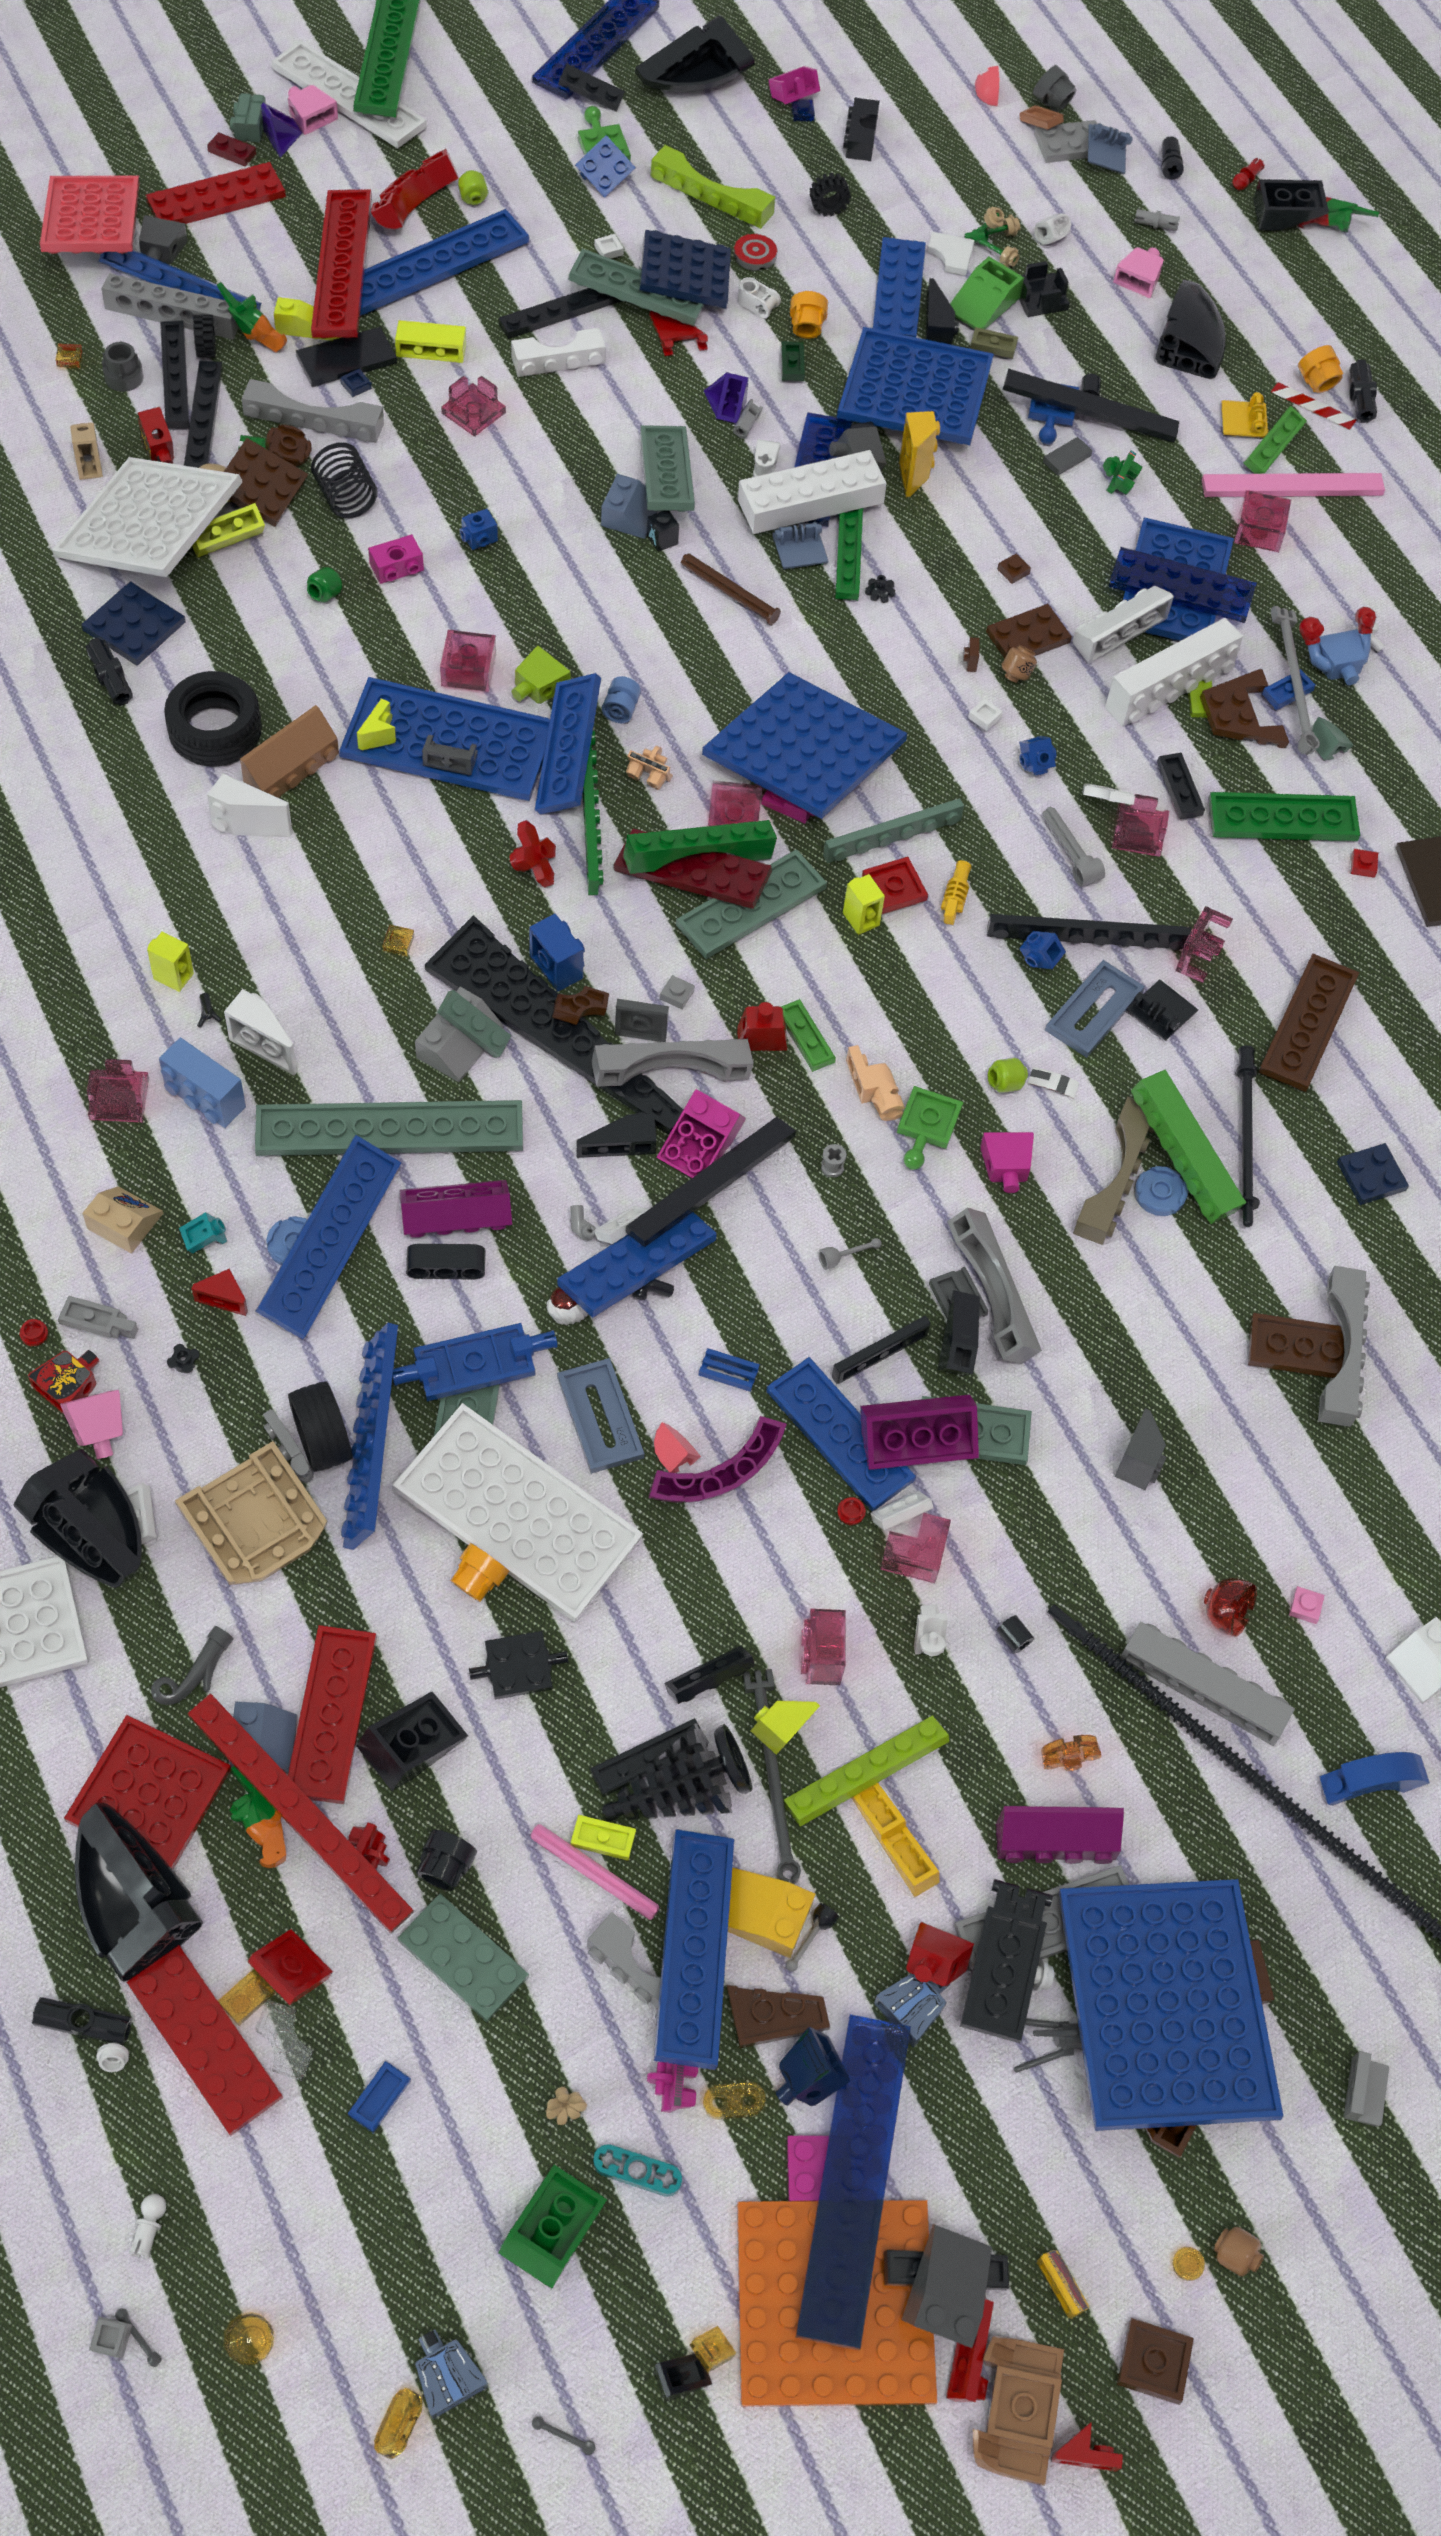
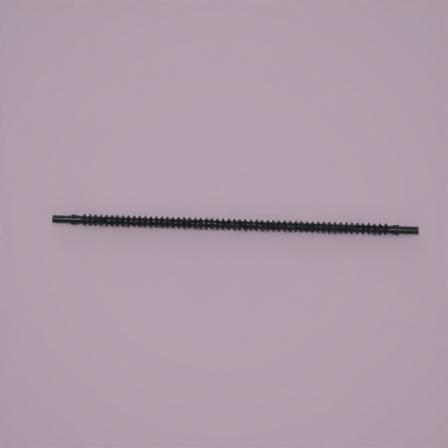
M1053 1604L1047 1613L1067 1628L1069 1634L1080 1639L1082 1646L1087 1645L1089 1647L1088 1651H1095V1657L1101 1656V1662H1108V1668L1114 1667V1673L1120 1672L1122 1679H1128L1127 1684L1133 1683L1134 1689L1139 1688L1141 1695L1146 1694L1147 1700L1152 1699L1154 1701V1706L1159 1705L1161 1707L1160 1711L1165 1710L1167 1717L1173 1716V1722H1180V1728L1186 1727V1733L1191 1732L1194 1734L1193 1739L1199 1738L1201 1745L1205 1743L1207 1745L1206 1749H1212L1214 1756L1218 1754L1220 1761L1225 1760L1227 1767L1232 1766L1234 1768L1233 1772L1238 1771L1240 1778L1246 1777L1247 1784L1253 1783V1789L1259 1788L1261 1790L1260 1795L1266 1794V1799L1268 1801L1272 1799L1274 1806L1279 1805L1281 1812L1285 1810L1288 1813V1818L1291 1816L1294 1818V1823H1301V1829L1307 1828L1308 1835L1314 1834V1840L1320 1839L1322 1841L1321 1846L1327 1845L1329 1852L1333 1850L1336 1858L1340 1856L1342 1863L1347 1862L1349 1864V1869L1355 1868L1356 1875L1362 1874V1880L1368 1879L1370 1881L1369 1886L1375 1885L1377 1892L1382 1891L1384 1898L1389 1897L1391 1899V1904L1397 1903L1398 1910L1404 1909V1915L1410 1914L1412 1916L1411 1921L1417 1920L1419 1922L1418 1927L1424 1926L1426 1928L1425 1932H1431L1433 1939L1439 1938V1944L1441 1945V1925L1437 1923L1438 1918L1432 1919L1430 1917L1431 1912L1425 1913L1423 1906L1418 1907L1416 1905V1900L1410 1901L1409 1894L1403 1895V1889L1397 1890L1395 1888L1396 1883L1390 1884L1388 1877L1383 1878L1381 1871L1377 1873L1374 1870V1865L1368 1866V1860H1361V1854L1355 1855L1354 1848L1348 1849V1844L1346 1842L1342 1844L1340 1837L1335 1838L1333 1831L1328 1832L1326 1825L1320 1826V1820H1313V1814L1307 1815V1810L1305 1808L1301 1810L1299 1803L1294 1804L1292 1797L1287 1798L1285 1791L1281 1793L1279 1786H1272V1780L1266 1781V1775H1259V1769L1253 1770L1251 1763L1247 1765L1245 1758L1240 1759L1238 1752L1234 1754L1232 1747L1227 1748L1225 1746V1741L1219 1742V1736H1212V1730L1206 1731V1725H1199V1719L1193 1720L1191 1713L1187 1715L1185 1708L1180 1709L1178 1702L1174 1704L1172 1697L1167 1698L1165 1696V1691L1159 1692V1686L1153 1687V1681H1146V1675L1140 1676V1670L1134 1671L1132 1664L1127 1665L1126 1659L1121 1660L1119 1653L1115 1655L1113 1648L1108 1649L1106 1647L1107 1643L1102 1644L1100 1637H1094V1632L1089 1633L1078 1620H1073L1057 1605Z

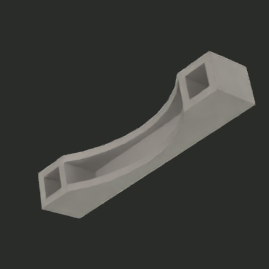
M250 379L242 396L244 416L377 443L384 425L383 406L364 402L342 407L310 406L287 397L272 383Z
M748 1039L595 1045L591 1061L596 1087L622 1086L642 1072L663 1067L696 1069L712 1074L723 1081L749 1080L754 1064Z
M967 1207L948 1220V1225L956 1244L974 1267L987 1292L994 1316L993 1337L1002 1359L1022 1364L1041 1352V1347L986 1213Z
M1334 1266L1328 1277L1326 1302L1340 1323L1344 1337L1345 1353L1340 1372L1326 1385L1320 1396L1318 1422L1351 1427L1355 1419L1360 1418L1363 1403L1359 1401V1393L1361 1394L1363 1390L1364 1377H1360V1371L1365 1364L1366 1355L1362 1353V1345L1365 1344L1367 1329H1363V1321H1366L1368 1316V1305H1365V1298L1368 1297L1370 1282L1366 1281V1271Z

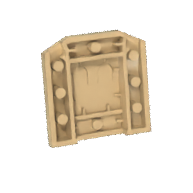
M274 1441L250 1454L248 1460L201 1488L199 1485L175 1500L176 1506L229 1585L265 1580L311 1551L327 1525L326 1518Z

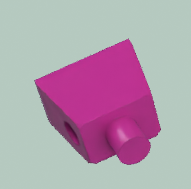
M984 1132L980 1148L989 1180L992 1182H1003L1006 1193L1019 1191V1182H1025L1028 1179L1032 1160L1033 1132Z

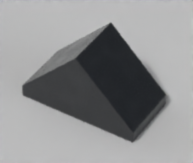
M701 2352L660 2362L654 2367V2374L664 2403L712 2385Z

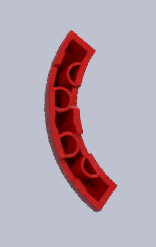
M445 148L425 159L418 170L412 169L402 174L380 194V202L373 203L371 208V214L378 224L389 229L402 228L406 217L417 205L439 189L459 179L447 149Z

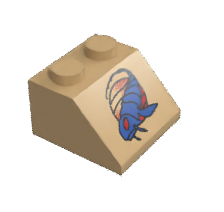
M117 1186L98 1193L82 1214L88 1230L132 1254L163 1215V1211Z

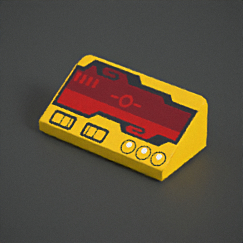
M1053 2250L1043 2254L1037 2260V2264L1068 2319L1070 2318L1071 2320L1088 2310L1089 2305L1059 2252Z

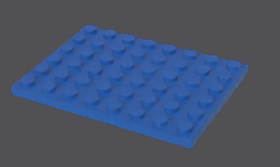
M1238 1879L1060 1889L1058 1894L1095 2131L1282 2120L1284 2116Z

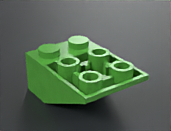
M988 256L974 269L950 304L955 311V317L974 329L975 327L986 329L1020 298L1024 277Z

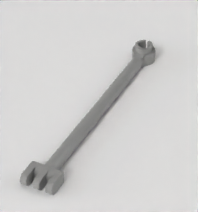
M1273 606L1271 609L1272 622L1281 625L1302 731L1301 739L1298 742V750L1303 755L1313 754L1320 746V742L1311 730L1291 630L1297 623L1296 612Z

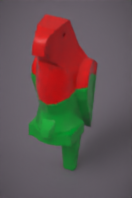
M1326 197L1328 214L1297 224V226L1303 228V225L1316 223L1328 227L1337 226L1340 231L1348 232L1353 214L1378 217L1379 212L1359 207L1355 203Z

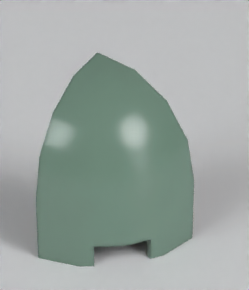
M1321 717L1316 719L1312 732H1314V735L1320 742V746L1316 751L1324 760L1334 759L1332 755L1337 754L1341 750L1345 753L1353 746L1348 737L1334 724Z

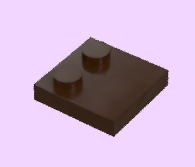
M1131 2318L1128 2324L1117 2385L1180 2405L1183 2402L1194 2338Z

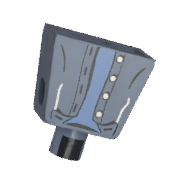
M910 1974L880 1992L876 1996L874 2004L908 2043L914 2047L943 2011L946 2001L940 1993L948 1986H940L931 1981L920 1982L914 1974Z
M432 2330L419 2338L426 2356L418 2360L415 2365L432 2420L488 2388L485 2377L457 2339L443 2345L436 2330Z

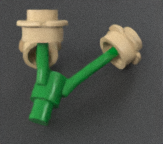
M996 207L988 208L984 215L985 223L977 229H973L972 232L965 233V238L973 239L974 243H979L1000 254V263L1004 264V266L1008 268L1014 267L1019 260L1018 250L1015 247L1011 248L1009 246L1001 250L989 243L988 239L990 234L1004 231L1006 236L1012 235L1015 237L1017 231H1020L1019 220L1012 215L1004 219V213L1001 209Z

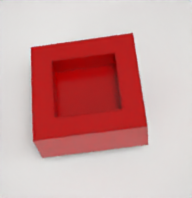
M1354 849L1351 858V874L1375 878L1378 870L1379 852Z

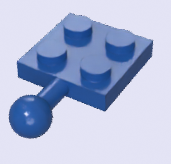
M1064 385L1079 390V387ZM1031 399L1028 418L1046 421L1045 427L1039 432V439L1043 444L1049 445L1057 438L1054 424L1072 426L1075 412Z

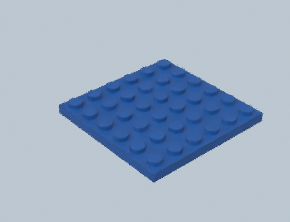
M863 327L840 401L837 418L860 423L871 421L874 426L904 431L906 413L934 411L935 420L940 423V434L936 435V439L971 445L994 354Z
M788 672L703 746L702 755L823 819L907 740V733Z

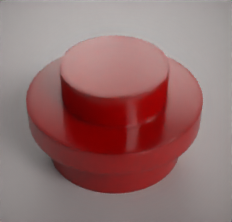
M30 1319L24 1322L19 1332L22 1342L28 1346H38L45 1342L48 1337L47 1326L37 1319Z
M854 1497L842 1500L837 1509L839 1519L847 1525L859 1524L864 1519L866 1513L864 1504Z

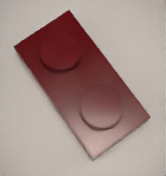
M220 132L207 144L209 153L244 167L256 155L255 146Z

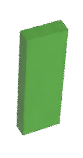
M798 999L781 1006L783 1008L786 1029L811 1071L813 1072L835 1063L836 1057L801 1000Z

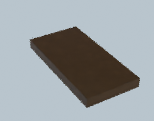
M1441 836L1398 842L1396 850L1426 927L1441 925Z

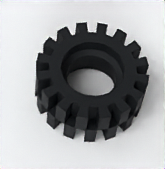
M830 173L828 177L826 174H823L822 179L818 177L816 178L817 183L813 182L811 184L812 188L809 189V195L815 211L817 210L818 214L821 215L823 213V216H827L830 213V216H834V212L837 211V214L841 213V208L845 210L847 208L846 204L849 205L851 198L850 190L845 178L841 177L840 174L837 173L834 176V173ZM836 192L833 196L824 198L826 194Z
M194 315V343L197 358L216 357L213 315Z

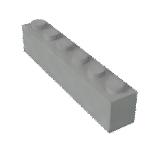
M1140 1621L1120 1657L1121 1660L1126 1659V1663L1132 1664L1138 1670L1272 1746L1280 1738L1295 1710L1285 1699L1268 1694L1257 1683L1245 1681L1238 1677L1234 1670L1215 1664L1209 1656L1192 1651L1181 1640L1162 1634L1152 1624H1145Z

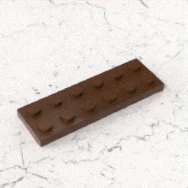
M1312 953L1262 1062L1259 1073L1307 1092L1360 972Z

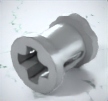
M837 1144L826 1146L822 1155L821 1171L827 1177L836 1178L844 1171L846 1151Z

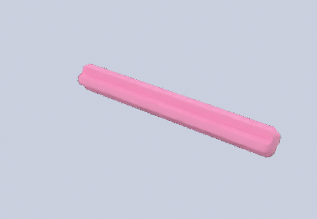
M538 1824L533 1829L530 1836L536 1843L647 1919L652 1920L659 1910L657 1903L543 1825Z

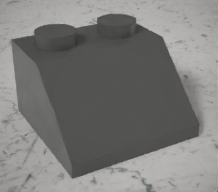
M1146 1408L1115 1474L1116 1478L1143 1490H1146L1149 1481L1155 1484L1167 1458L1162 1455L1166 1446L1151 1411Z

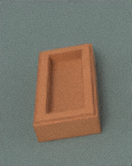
M1036 105L1019 113L1020 121L1047 130L1064 122L1063 114Z

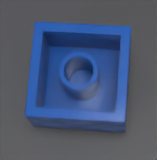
M555 913L529 927L530 957L557 992L583 979L585 948L580 939L574 938L568 924L564 920L561 921Z

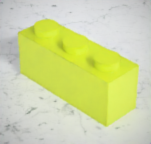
M398 320L395 336L396 357L463 363L466 349V326Z
M254 503L214 518L192 545L197 558L263 533L265 524L256 504Z

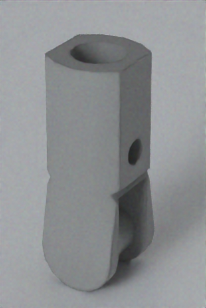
M750 399L737 421L733 433L741 439L746 438L763 407L756 406L753 400Z

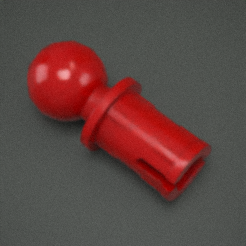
M1255 158L1247 167H1243L1240 173L1236 174L1232 180L1234 188L1237 190L1246 189L1249 183L1255 180V176L1264 169V162L1261 159Z

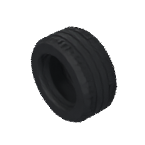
M206 671L188 676L171 690L165 702L164 714L170 743L177 753L195 764L213 767L232 764L252 751L260 739L262 724L257 696L251 686L232 674L221 671ZM208 708H226L238 715L236 721L230 726L219 730H201L188 723L194 714Z

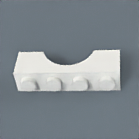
M600 328L579 330L575 339L562 347L542 345L534 337L511 341L512 360L518 377L605 364L606 346Z

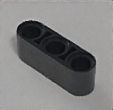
M412 1244L407 1247L406 1274L414 1279H480L485 1276L486 1250L483 1246L477 1244Z

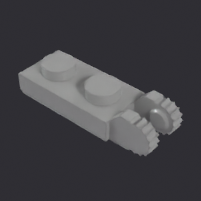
M270 1409L265 1412L263 1416L267 1424L263 1427L272 1440L277 1437L281 1443L278 1449L287 1461L291 1459L290 1466L299 1480L303 1483L313 1480L314 1473L310 1464L274 1410Z

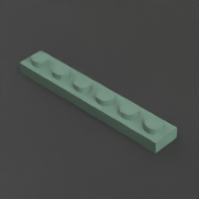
M959 798L826 840L823 857L827 863L841 861L858 853L863 854L880 846H888L892 842L910 839L914 835L932 832L936 828L946 825H954L961 821L964 804Z

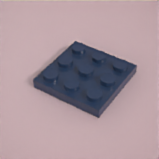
M130 581L81 625L84 632L93 638L105 640L110 649L138 666L185 624L186 621L184 615Z

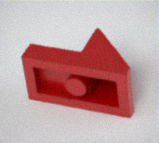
M1090 2422L1052 2455L1051 2462L1117 2472L1122 2469L1123 2454H1116L1113 2447L1094 2445V2450H1090L1092 2422Z

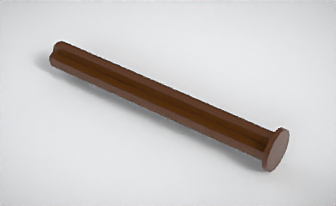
M690 553L682 557V566L767 620L768 625L771 626L778 620L781 613L779 608H773Z

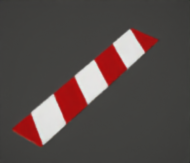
M1278 382L1271 391L1349 430L1357 421V419Z

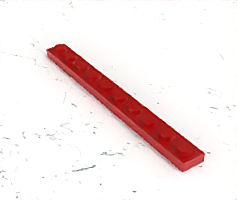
M211 1693L188 1712V1717L390 1934L414 1913V1910Z

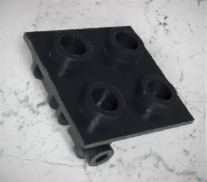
M1160 979L1144 994L1139 992L1134 998L1135 1002L1127 1009V1011L1165 1041L1199 1010Z

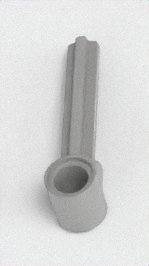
M1051 806L1047 807L1043 811L1042 816L1074 862L1072 872L1076 883L1082 887L1104 879L1105 868L1102 861L1097 857L1093 859L1092 856L1086 855L1057 810Z

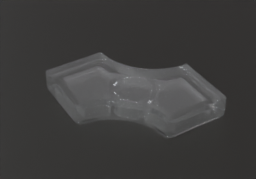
M267 1999L255 2031L267 2038L273 2047L274 2063L272 2071L302 2082L314 2051L304 2045L296 2035L294 2026L296 2009Z

